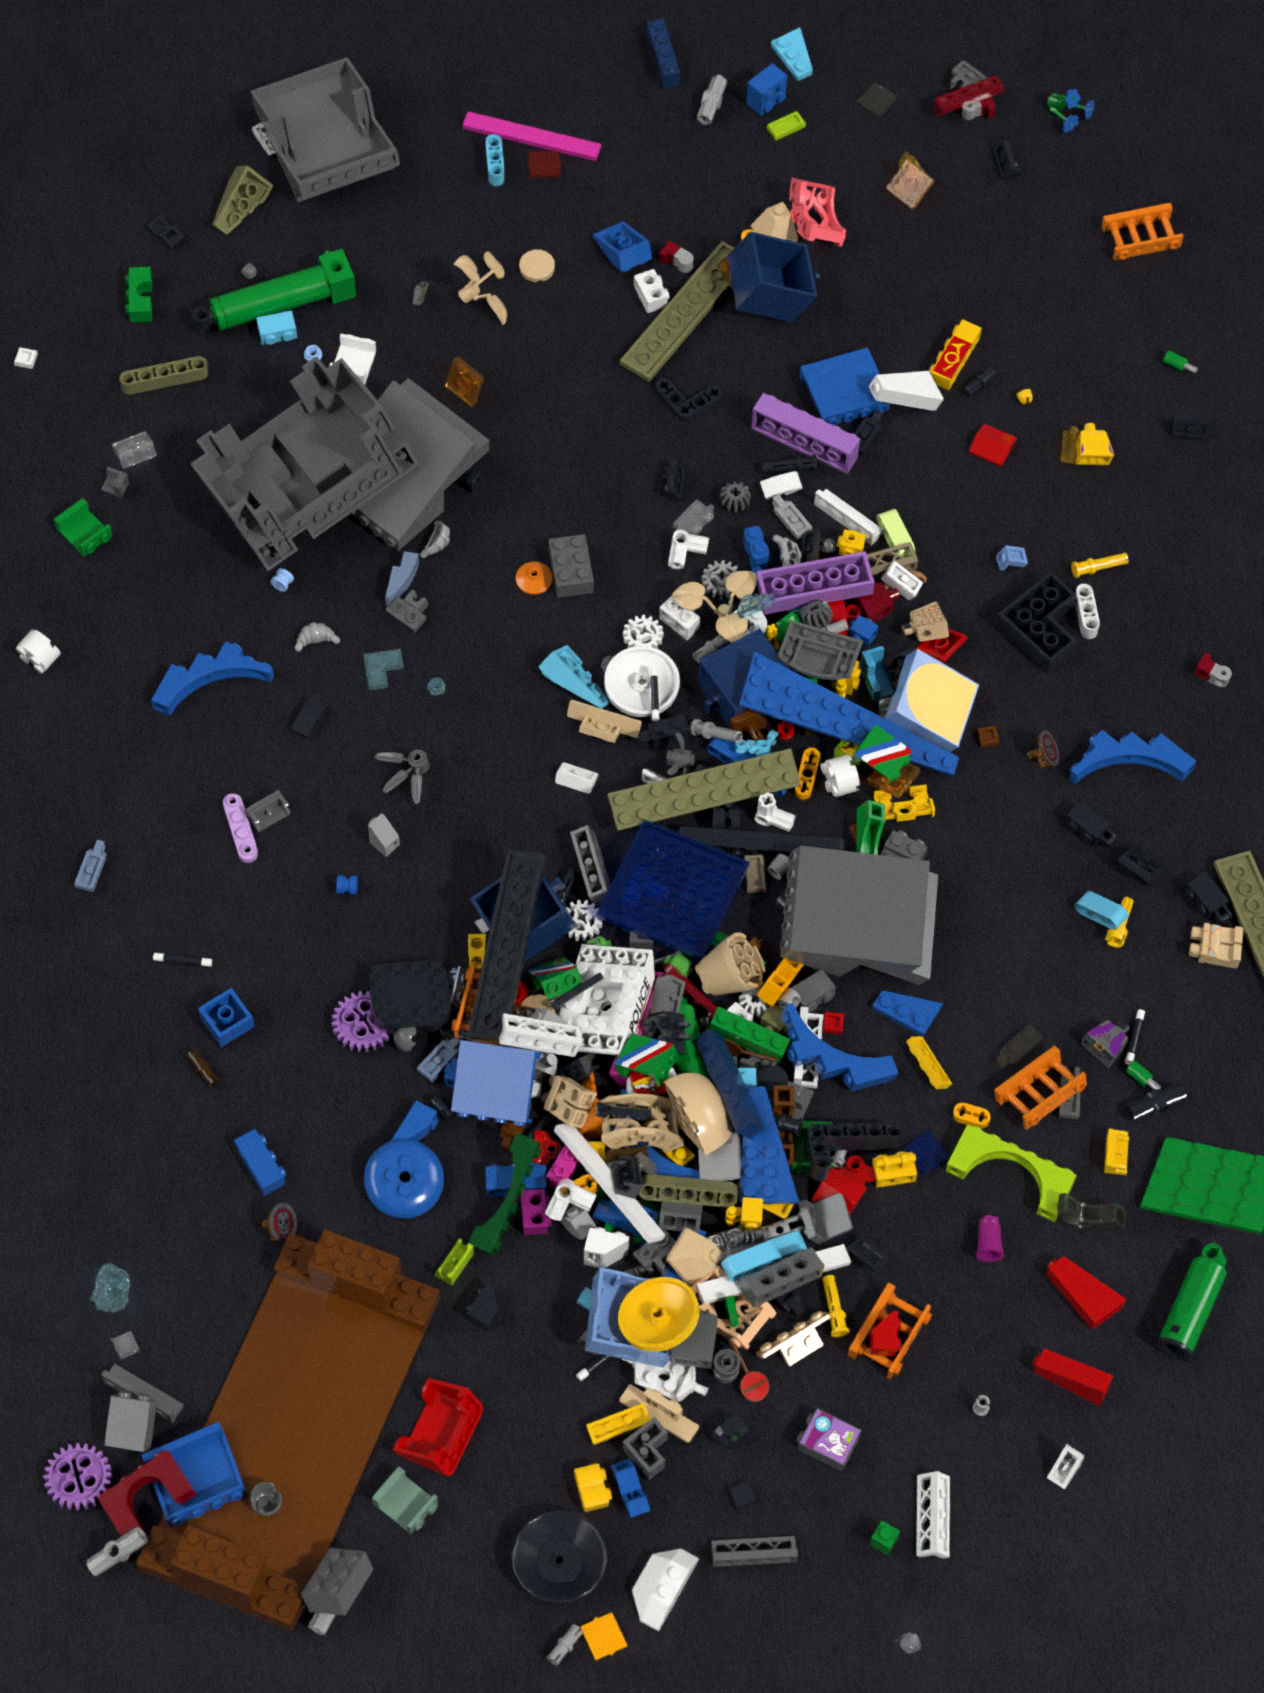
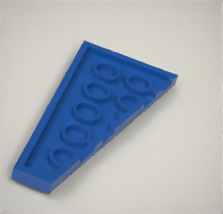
M747 1087L765 1128L751 1139L743 1136L739 1202L742 1205L743 1197L763 1199V1204H800L765 1087Z

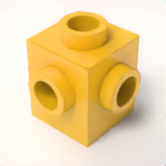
M844 529L843 536H839L837 547H840L839 554L849 555L863 552L866 534Z

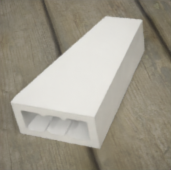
M929 371L876 375L869 385L876 401L935 411L943 401V397Z

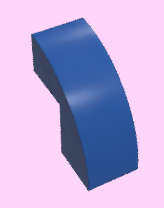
M628 1459L611 1465L616 1485L629 1516L632 1518L649 1512L650 1508L647 1497L641 1489L632 1461Z

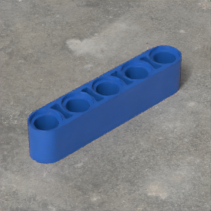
M715 737L707 746L708 752L725 764L757 757L756 754H750V752L737 753L735 742ZM788 789L774 792L773 794L782 797Z

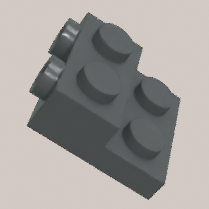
M893 830L880 855L923 860L927 847L922 840L915 839L914 841L908 838L904 831L899 830L896 832Z

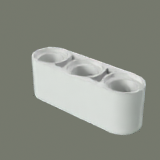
M1080 584L1076 589L1077 599L1075 603L1080 631L1084 638L1093 639L1097 636L1100 625L1093 589L1088 584Z

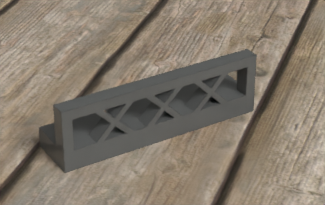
M116 1364L113 1365L109 1372L104 1370L101 1375L103 1382L118 1392H130L133 1397H138L139 1394L149 1395L150 1399L157 1400L155 1414L170 1423L174 1422L184 1407L179 1401Z
M795 1536L711 1541L713 1567L797 1562L798 1554ZM791 1542V1548L778 1549L781 1543ZM761 1544H767L772 1548L771 1550H757ZM740 1545H746L751 1551H736V1549ZM716 1546H725L730 1552H717Z

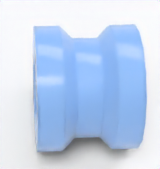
M279 568L276 572V577L271 579V584L277 590L285 592L288 589V584L292 583L294 577L287 570Z

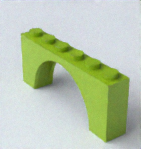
M967 1124L947 1164L946 1172L964 1180L966 1175L975 1166L984 1161L1008 1159L1017 1162L1030 1171L1038 1184L1040 1205L1037 1214L1055 1222L1077 1175L1073 1174L1070 1169H1062L1050 1160H1043L1037 1157L1031 1151L1019 1149L1014 1143H1006L994 1134L989 1135L983 1132L981 1128Z

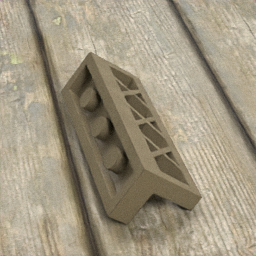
M911 542L867 554L868 560L871 559L876 562L875 566L870 568L874 581L881 579L893 561L897 562L907 571L917 569L918 559ZM909 549L911 556L903 557L899 553L901 550ZM887 554L894 557L893 560L888 563L881 560L882 557Z

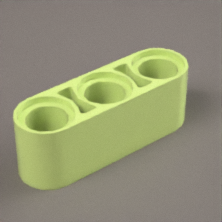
M895 509L877 515L878 525L883 529V535L890 548L911 542L915 551L914 544ZM909 549L901 550L899 555L903 557L909 556Z

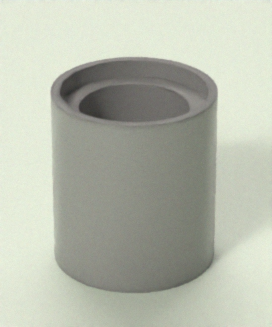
M779 854L767 868L769 874L780 880L789 870L788 857Z

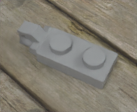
M779 494L772 497L775 514L797 540L803 536V533L812 530V526L791 501H784Z

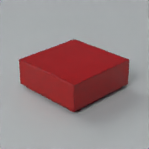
M825 1012L822 1032L842 1035L844 1014Z

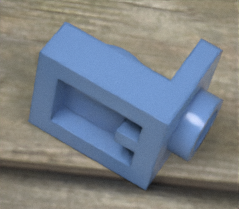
M1005 546L996 555L999 569L1003 571L1009 565L1025 567L1028 564L1025 550L1021 547Z

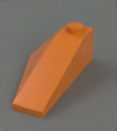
M591 1072L590 1076L583 1079L582 1086L597 1093L594 1073ZM597 1095L591 1109H586L589 1111L583 1128L575 1127L585 1140L600 1138L603 1134L601 1117L596 1116V1105L599 1103Z

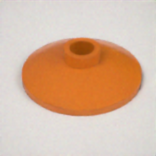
M528 562L522 565L516 573L517 586L523 592L533 595L541 594L548 590L553 580L551 570L540 562Z

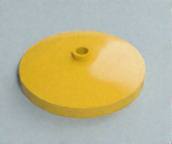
M670 1277L649 1279L634 1287L622 1301L618 1312L619 1327L624 1338L637 1349L648 1352L665 1351L679 1345L691 1335L699 1319V1303L693 1290L686 1283Z

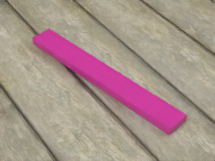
M472 112L467 113L463 123V129L487 135L495 134L503 139L593 161L597 160L601 149V144Z

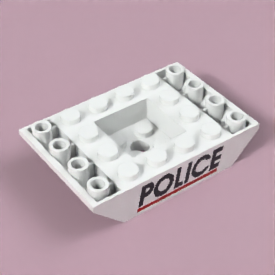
M582 944L575 964L582 983L601 972L604 979L563 1004L559 1017L565 1020L563 1024L579 1027L581 1045L578 1052L620 1055L631 1034L638 1033L655 979L653 951ZM611 1005L610 1009L603 1011L605 1006ZM565 1032L567 1035L574 1037V1033Z

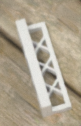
M826 489L824 492L818 490L815 493L814 505L849 530L866 534L865 541L870 545L883 534L882 528Z
M801 1007L800 1017L806 1025L808 1019L819 1020V1025L813 1030L808 1025L807 1027L814 1034L818 1031L817 1037L821 1039L823 1014L808 1013L809 1007ZM813 1062L811 1065L804 1064V1070L803 1065L795 1067L794 1083L802 1087L817 1088L818 1072L816 1067L814 1071L812 1070L816 1062ZM809 1071L814 1076V1082L802 1081V1076Z
M505 1013L502 1016L503 1030L499 1037V1044L571 1057L576 1056L581 1045L580 1029L578 1026ZM508 1021L514 1022L518 1026H511ZM527 1025L534 1026L536 1030L530 1029ZM547 1028L554 1030L556 1033L549 1032ZM565 1032L574 1033V1037L567 1035Z
M938 1471L917 1475V1556L935 1555L940 1558H948L950 1476ZM931 1479V1485L926 1491L924 1489V1480ZM929 1498L930 1506L926 1511L924 1509V1503ZM929 1518L930 1526L927 1529V1531H925L924 1523ZM929 1539L930 1549L924 1550V1543Z

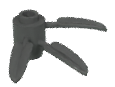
M676 733L680 749L668 750L667 765H671V768L667 773L673 775L679 768H682L683 775H685L687 769H690V766H694L695 754H692L691 750H684V739L680 733Z
M414 750L409 754L408 758H404L402 753L396 752L377 753L375 755L376 760L394 763L407 761L410 764L408 770H400L386 783L383 793H388L408 778V773L413 771L416 775H412V798L415 804H419L422 790V775L420 774L426 773L430 767L426 753L422 750Z

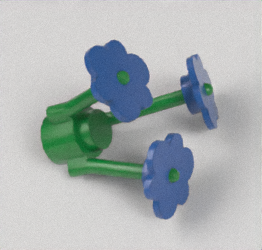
M1069 89L1066 96L1054 93L1047 102L1050 112L1055 113L1064 120V132L1072 131L1077 126L1078 116L1070 115L1066 118L1058 110H1062L1065 105L1070 109L1072 107L1082 109L1084 114H1086L1085 119L1087 120L1091 117L1094 110V100L1089 101L1085 106L1077 104L1080 100L1077 89Z

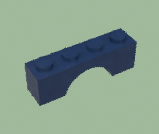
M664 19L648 21L647 38L650 48H653L655 51L662 87L679 86L680 70Z

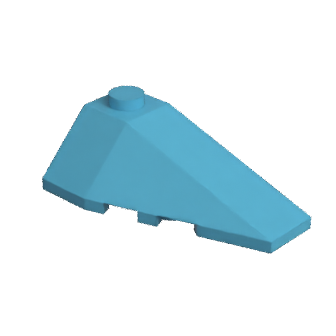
M568 645L553 651L539 666L546 678L602 709L611 703L600 686L591 681L592 675L589 671L585 672L581 667L583 662Z

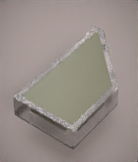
M422 281L415 287L414 304L420 305L423 303L428 282Z

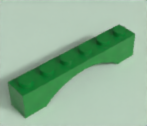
M868 800L857 808L858 853L877 855L879 840L885 823V804Z

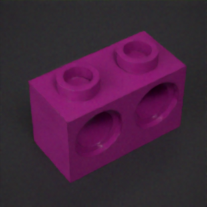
M545 1189L525 1190L521 1196L524 1235L548 1234V1226H552L551 1218L545 1214L546 1208L550 1203L549 1195L545 1196ZM533 1200L540 1201V1204L532 1205L530 1202ZM534 1219L542 1220L539 1224H535L532 1221Z

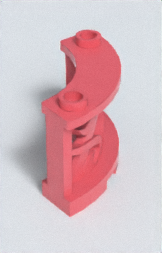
M792 178L789 201H792L793 210H790L793 224H796L798 227L797 232L808 241L814 242V239L817 238L832 241L835 245L842 247L846 229L838 223L835 216V188L825 184ZM811 186V191H809L806 187ZM816 188H821L822 191L814 196ZM812 206L821 216L822 221L820 225L809 216L808 210Z

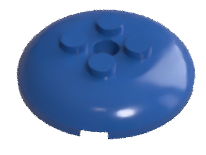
M397 1139L380 1146L369 1158L364 1172V1187L369 1200L379 1211L393 1218L410 1219L426 1213L438 1201L444 1185L443 1168L436 1154L426 1145L411 1139ZM402 1173L408 1174L410 1181L406 1183L400 1181L399 1175Z

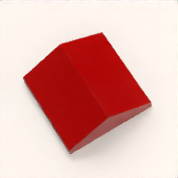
M984 424L977 432L969 453L1002 467L1017 438Z
M948 628L949 637L923 641L916 649L944 663L968 637Z
M832 1168L828 1178L821 1182L811 1201L817 1203L841 1193L844 1195L850 1215L867 1188L837 1169Z

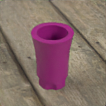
M992 1215L983 1216L979 1220L976 1258L984 1262L999 1261L1004 1258L999 1218Z

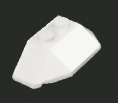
M682 1549L652 1554L632 1589L640 1622L657 1631L660 1630L699 1558Z

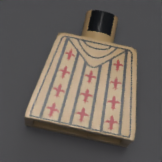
M937 602L911 611V622L902 625L904 635L915 633L920 642L949 637L947 621Z

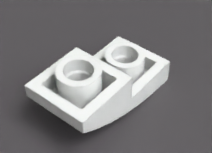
M262 123L252 127L253 133L269 156L275 154Z
M797 471L778 475L760 482L767 500L772 499L777 494L788 495L803 489Z

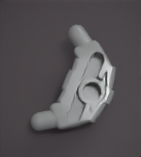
M435 521L434 531L429 542L420 553L421 558H426L430 554L433 555L438 551H442L449 544L450 530L443 522Z
M774 535L773 541L779 544L782 567L800 564L802 555L797 543L786 537L782 538L779 535Z
M312 622L301 629L302 631L297 638L295 650L300 652L303 646L321 641H332L338 644L340 639L324 623L316 624V622Z

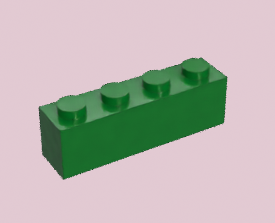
M719 1006L708 1028L723 1035L725 1039L731 1040L755 1053L776 1058L777 1063H780L790 1041L787 1037Z

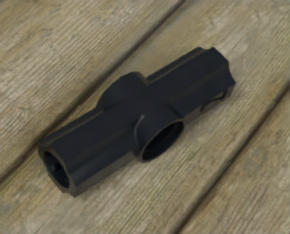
M1180 1083L1161 1091L1155 1089L1147 1093L1144 1098L1126 1105L1127 1114L1133 1122L1151 1114H1161L1169 1106L1186 1100L1185 1089Z

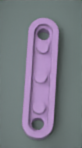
M228 794L223 799V806L239 858L245 863L253 862L258 856V851L242 799L237 794Z

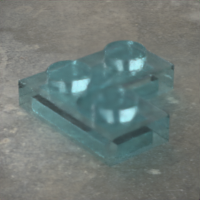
M773 592L768 595L763 593L759 596L758 594L745 595L740 600L737 614L742 619L773 606L776 600Z
M401 649L363 654L369 690L387 688L385 671L404 668Z

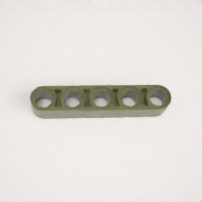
M197 356L125 371L120 375L121 390L123 393L130 395L203 380L208 376L207 361L204 357Z
M652 1174L642 1176L644 1186L640 1190L639 1195L645 1200L731 1207L737 1203L738 1190L733 1182Z

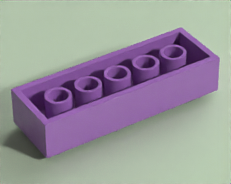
M765 393L762 394L753 408V430L808 456L816 454L817 460L846 474L849 473L856 462L860 438L855 434L845 432L838 426L828 424L821 418L811 416L806 411L794 408L791 404L777 400L774 396Z
M866 551L757 571L756 585L764 614L807 606V603H812L813 600L818 601L822 599V601H827L828 603L871 595L874 592V579Z

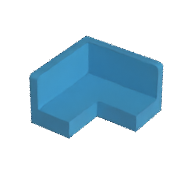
M883 646L864 651L861 656V675L873 701L894 694L882 667Z

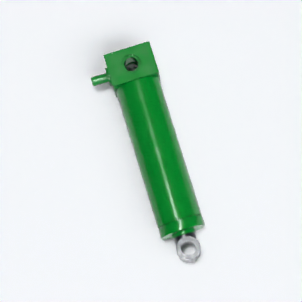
M343 249L333 252L326 250L324 255L319 256V265L209 299V309L201 306L195 308L192 312L195 329L203 332L209 330L212 324H216L218 330L222 331L257 320V317L276 314L330 297L332 304L355 298V279Z

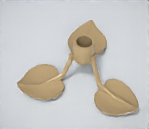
M485 252L483 255L484 260L491 270L480 279L474 262L466 255L459 257L454 265L461 268L471 279L458 292L461 300L468 303L472 299L476 301L486 297L489 305L500 319L502 325H504L507 311L501 300L496 295L492 296L490 293L478 296L480 292L478 285L493 272L499 279L504 277L505 273L502 265L490 252Z
M737 571L730 574L726 580V589L732 592L729 604H722L718 608L706 596H703L705 588L696 582L685 583L678 587L672 594V599L681 608L689 611L698 609L702 605L703 600H705L714 610V613L718 615V620L716 621L717 632L724 639L733 643L744 636L748 626L747 620L743 615L732 613L733 598L736 595L739 599H745L753 593L757 583L756 574L752 571Z

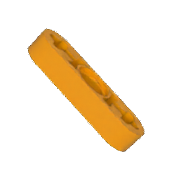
M808 748L803 753L798 773L801 785L795 787V795L801 800L808 799L812 794L820 762V752L815 748ZM810 755H814L812 765L808 764ZM805 770H810L813 773V775L811 777H805L803 776L802 772ZM803 783H807L806 790L804 793H802L801 789L803 787Z

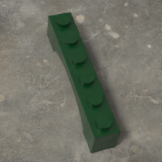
M516 1133L509 1152L513 1154L514 1168L508 1194L499 1210L489 1221L481 1227L476 1225L469 1242L473 1247L494 1255L495 1251H499L502 1244L501 1236L508 1231L510 1222H508L510 1215H514L517 1210L518 1203L516 1201L519 1195L522 1196L526 1189L524 1184L526 1178H530L533 1173L534 1166L532 1164L535 1158L538 1159L542 1152L539 1141Z

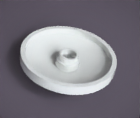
M635 646L621 651L610 661L605 672L604 685L609 700L617 709L635 717L652 716L650 668L657 667L659 713L665 711L675 701L679 691L680 676L673 660L664 652L648 646Z

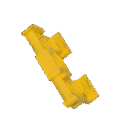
M927 785L910 786L909 794L910 797L913 796V800L896 802L894 807L893 802H890V799H892L891 789L874 791L875 802L885 804V820L896 819L899 822L915 820L916 816L932 814V817L935 816L934 803L931 798H928ZM908 809L910 812L901 813L900 810Z

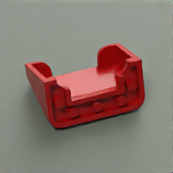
M428 1378L421 1390L422 1398L427 1404L410 1438L408 1436H401L396 1441L393 1451L397 1455L442 1475L451 1476L482 1415L483 1406L468 1388Z

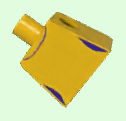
M1094 423L1085 424V430L1080 431L1076 440L1075 463L1077 465H1109L1114 453L1107 433L1096 430Z

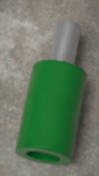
M1170 350L1164 357V363L1180 371L1187 369L1196 373L1198 370L1197 367L1188 363V359Z
M1133 1061L1127 1068L1126 1072L1144 1087L1148 1084L1154 1090L1162 1088L1152 1080L1153 1075L1138 1062Z

